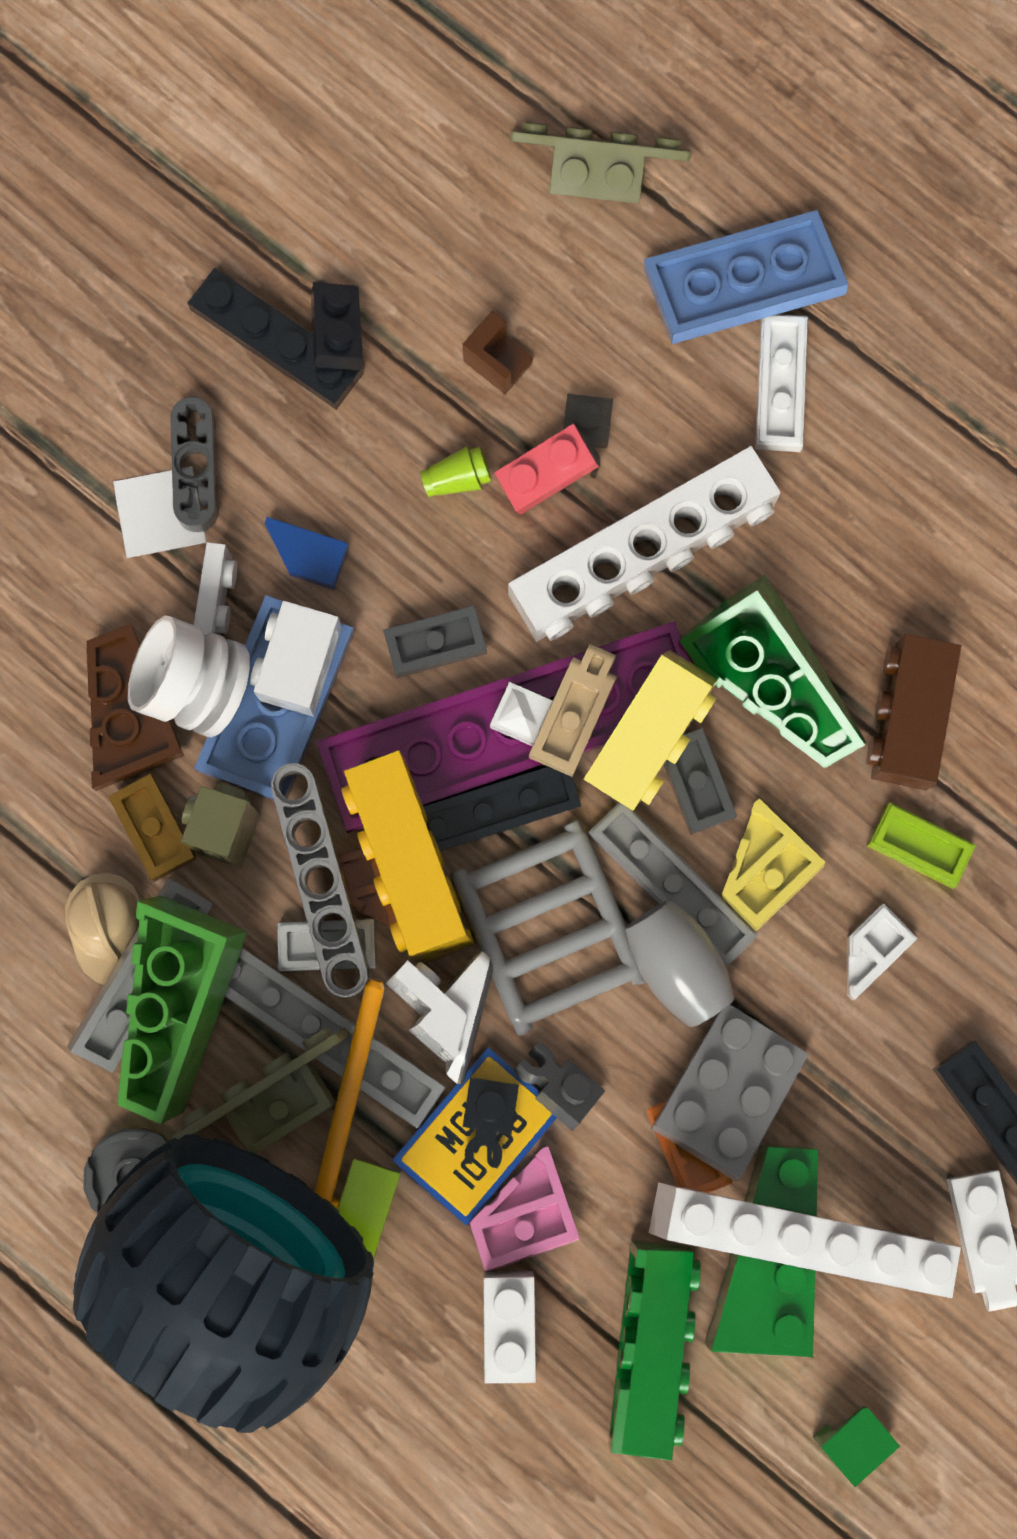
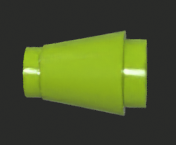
M467 445L429 466L428 469L420 471L428 497L483 490L482 485L492 482L490 470L481 446L470 449Z

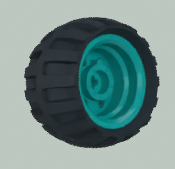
M186 1134L180 1139L175 1137L170 1139L142 1159L120 1181L106 1199L87 1234L79 1257L73 1290V1311L76 1320L82 1323L86 1331V1339L94 1350L101 1352L115 1367L114 1371L129 1384L134 1383L154 1397L155 1402L171 1411L177 1410L193 1417L198 1423L209 1427L217 1428L222 1426L234 1428L240 1433H252L262 1426L268 1429L294 1413L323 1387L342 1363L352 1346L367 1310L374 1274V1259L372 1253L366 1250L363 1244V1237L355 1227L350 1226L339 1214L340 1211L327 1199H323L306 1186L305 1182L292 1173L289 1174L270 1163L268 1159L254 1152L250 1153L235 1147L230 1142L217 1138L211 1140L201 1138L199 1135Z

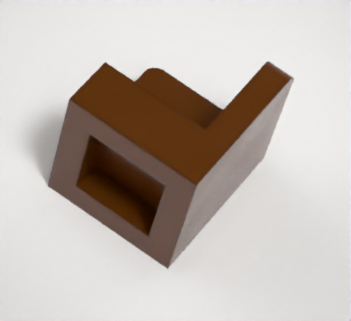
M493 310L463 343V361L505 395L533 362L530 354L507 337V321Z

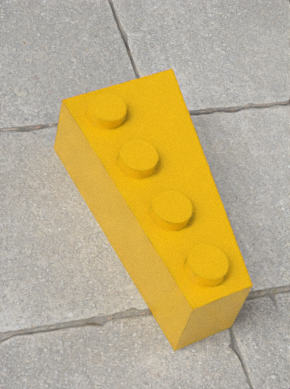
M396 751L345 770L344 773L348 785L341 788L350 814L359 813L364 831L358 832L357 836L366 859L375 858L381 876L373 878L382 905L391 904L397 922L390 924V929L399 952L407 950L411 958L424 964L475 945L470 929H465L459 915L461 913V905L449 877L444 874L443 867L445 866L441 852L432 831L428 830L426 824L428 818L407 762L401 752Z

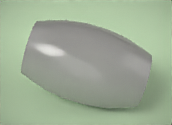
M671 899L651 908L625 928L630 950L641 976L664 1007L687 1026L694 1027L707 1021L725 1009L735 999L728 970L718 949L700 924Z

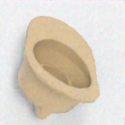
M111 873L93 874L80 881L70 892L65 905L66 925L76 959L88 977L94 982L103 985L139 928V919H136L137 901L140 900L136 889L122 876Z

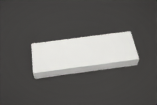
M776 314L760 319L755 450L801 452L803 448L808 316Z

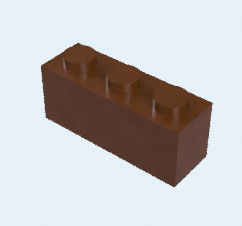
M905 633L895 646L888 647L883 665V673L890 675L887 692H880L875 708V719L881 720L879 736L871 738L866 758V764L873 765L871 779L925 791L937 784L962 645Z

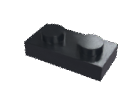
M313 282L311 309L314 367L360 370L363 355L359 287L355 285Z

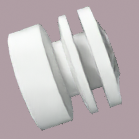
M167 615L163 616L147 632L132 665L128 683V702L131 710L164 722L174 718L177 726L187 730L193 729L194 732L210 738L220 734L231 722L239 708L247 686L250 657L246 645L230 639L225 640L223 636L214 633L204 636L200 627Z

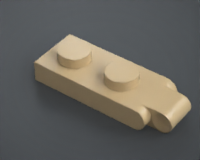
M589 644L582 661L574 657L572 658L529 753L530 759L573 777L616 681L617 676L609 673L616 655Z

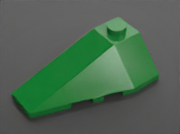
M765 575L726 599L679 639L697 667L718 680L715 686L718 688L722 686L742 701L744 708L754 715L758 713L778 728L780 735L824 768L866 744L864 737L797 622Z

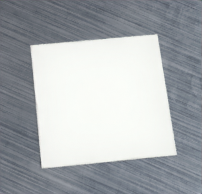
M192 466L182 468L185 474L194 476ZM172 470L113 481L127 558L206 543L205 532L186 530L174 514ZM189 487L193 496V505L191 508L184 509V511H188L192 519H197L201 511L197 489Z

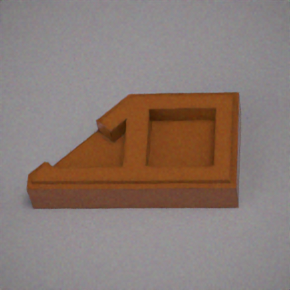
M362 848L339 854L338 858L352 909L390 927V924L397 922L391 904L383 906L376 891L373 878L381 875L375 858L367 860Z

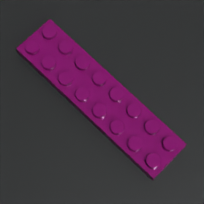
M675 621L598 647L616 655L609 673L616 675L617 678L584 753L605 746L662 654L671 650L690 662L685 648L679 641L681 636ZM586 651L316 741L346 832L350 833L364 827L359 813L351 815L345 803L341 788L347 786L348 782L344 771L396 751H400L407 762L423 806L545 767L546 765L529 758L532 746L491 729V721L509 682L553 701L572 658L574 657L582 661Z

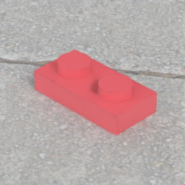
M572 424L494 473L515 511L521 515L595 470L599 465L580 431Z

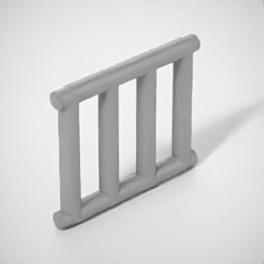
M580 820L571 821L564 827L566 832L467 873L465 868L450 873L455 891L481 951L490 957L493 963L492 979L518 1036L526 1034L533 1028L532 1023L627 982L631 981L632 986L645 983L630 950L625 930L627 926ZM573 849L584 876L492 915H486L477 894V889ZM592 893L603 920L509 960H505L496 939V933ZM611 937L622 964L524 1005L513 978Z

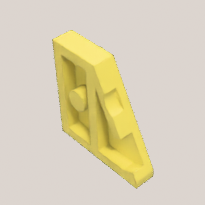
M759 798L753 805L747 828L741 839L735 862L722 893V899L757 932L825 867V861Z

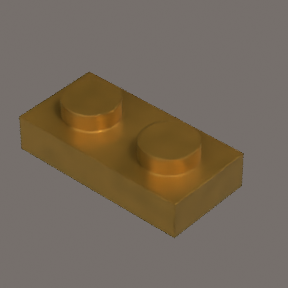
M148 774L108 796L152 881L156 882L197 860L193 850L181 843L184 833L153 775Z

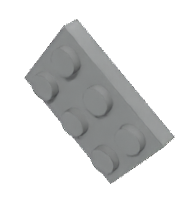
M729 1004L725 1009L716 1014L651 1129L736 1182L741 1179L809 1054Z

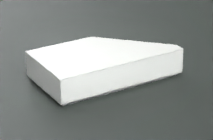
M884 903L874 910L847 937V996L851 1000H855L918 939Z

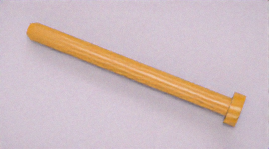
M370 979L365 985L314 1190L315 1193L323 1199H327L337 1209L340 1201L333 1195L385 990L383 982L376 979Z

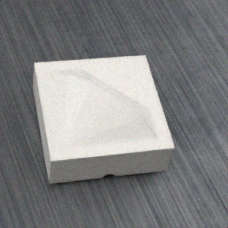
M509 682L491 721L490 728L533 747L553 701Z

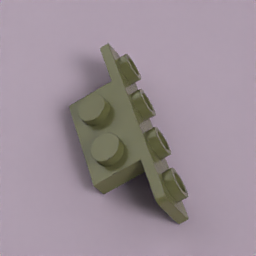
M521 122V130L510 131V141L554 146L550 194L639 203L645 156L690 161L691 150L682 148L683 140L656 137L655 145L638 144V135L621 132H611L610 140L592 138L593 130L576 127H566V134L558 135L547 133V124Z
M328 1027L324 1028L302 1042L307 1052L294 1060H291L287 1053L283 1054L261 1068L266 1076L261 1081L251 1086L245 1078L223 1092L221 1096L226 1103L212 1112L207 1104H204L180 1119L185 1129L172 1136V1138L180 1139L186 1134H195L225 1115L247 1152H260L336 1103L311 1060L350 1036L346 1028H343L332 1035Z

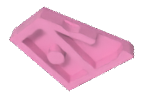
M549 1147L542 1148L535 1155V1158L500 1191V1194L489 1205H486L470 1222L486 1273L580 1240Z

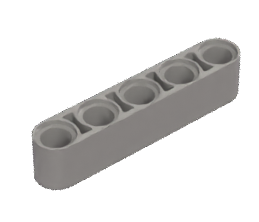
M297 763L285 764L274 773L271 781V790L322 978L327 989L332 994L339 997H352L365 989V985L370 978L369 967L319 785L314 775L304 765ZM292 775H301L308 781L307 792L303 797L296 800L285 798L282 787L286 779ZM305 821L316 822L321 828L319 840L310 847L298 845L295 839L297 827ZM320 867L330 869L334 876L332 888L324 894L313 893L308 886L310 873ZM330 914L341 915L347 923L346 934L336 942L327 941L321 933V923ZM343 961L353 962L360 971L359 982L351 989L340 988L334 981L333 973L335 967Z

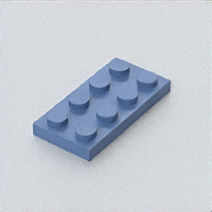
M818 210L644 259V272L672 344L846 295L848 289L847 279Z
M265 595L245 643L250 657V670L240 706L231 722L220 734L212 738H206L194 769L199 773L274 801L271 790L273 775L279 767L285 764H302L354 635V629L341 623L342 631L314 717L261 702L254 693L255 686L250 685V677L256 659L258 657L264 659L270 642L265 640V630L270 615L273 612L279 614L283 602ZM297 775L290 776L283 784V794L287 799Z

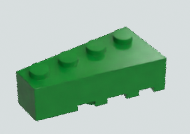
M760 1145L744 1201L817 1217L818 1149ZM731 1253L724 1281L721 1283L716 1300L717 1306L712 1324L709 1326L705 1340L709 1350L722 1353L813 1357L815 1270Z

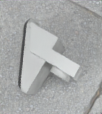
M483 951L468 962L443 992L437 987L441 983L440 978L421 962L413 966L407 960L385 983L421 1015L408 1031L444 1063L446 1062V1074L457 1084H462L465 1080L493 975V963L490 957Z

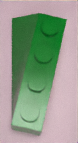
M630 1240L608 1440L611 1453L672 1461L673 1447L682 1446L685 1417L684 1415L677 1414L679 1394L688 1393L690 1380V1363L682 1362L684 1342L692 1343L695 1332V1312L688 1311L690 1291H698L701 1273V1262L693 1260L694 1252L689 1247Z

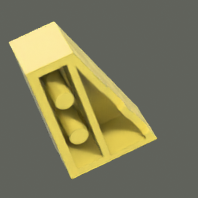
M671 650L662 654L584 780L634 811L641 800L649 805L665 781L658 777L657 774L666 760L675 764L690 742V739L683 735L693 719L702 723L717 698L712 696L710 692L718 680Z

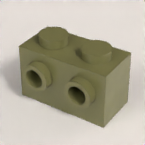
M217 783L215 790L201 786L197 797L191 795L185 805L182 823L187 826L181 843L197 854L242 868L260 813L250 804L252 799L244 796L245 792L222 783Z

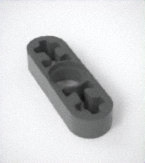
M186 397L174 405L170 415L173 510L179 523L186 530L204 532L216 523L219 512L216 423L209 405L204 400L197 397ZM190 412H198L200 419H203L196 424V436L199 442L191 441L189 428L186 422H182L189 420ZM191 454H201L207 459L206 469L196 476L187 475L182 471L184 459ZM189 487L198 488V497L203 507L207 508V510L200 511L199 518L192 519L189 512L184 511V509L191 508L193 505V496Z

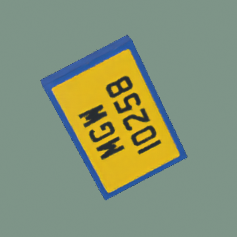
M488 1047L468 1070L464 1082L456 1084L392 1161L467 1226L557 1117L535 1099L540 1092L533 1085L522 1081L516 1075L514 1069ZM470 1077L519 1085L512 1135L497 1132L496 1141L502 1149V1160L498 1168H492L493 1152L487 1146L476 1148L472 1164H466L465 1162L466 1146L476 1137L477 1129L463 1127Z

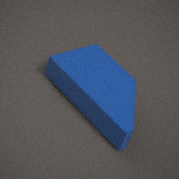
M266 517L264 524L290 576L334 590L349 550L348 543Z

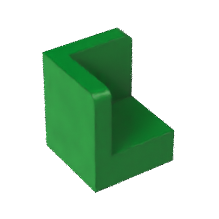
M866 1406L860 1407L835 1431L826 1424L813 1436L814 1440L854 1487L859 1485L900 1447Z

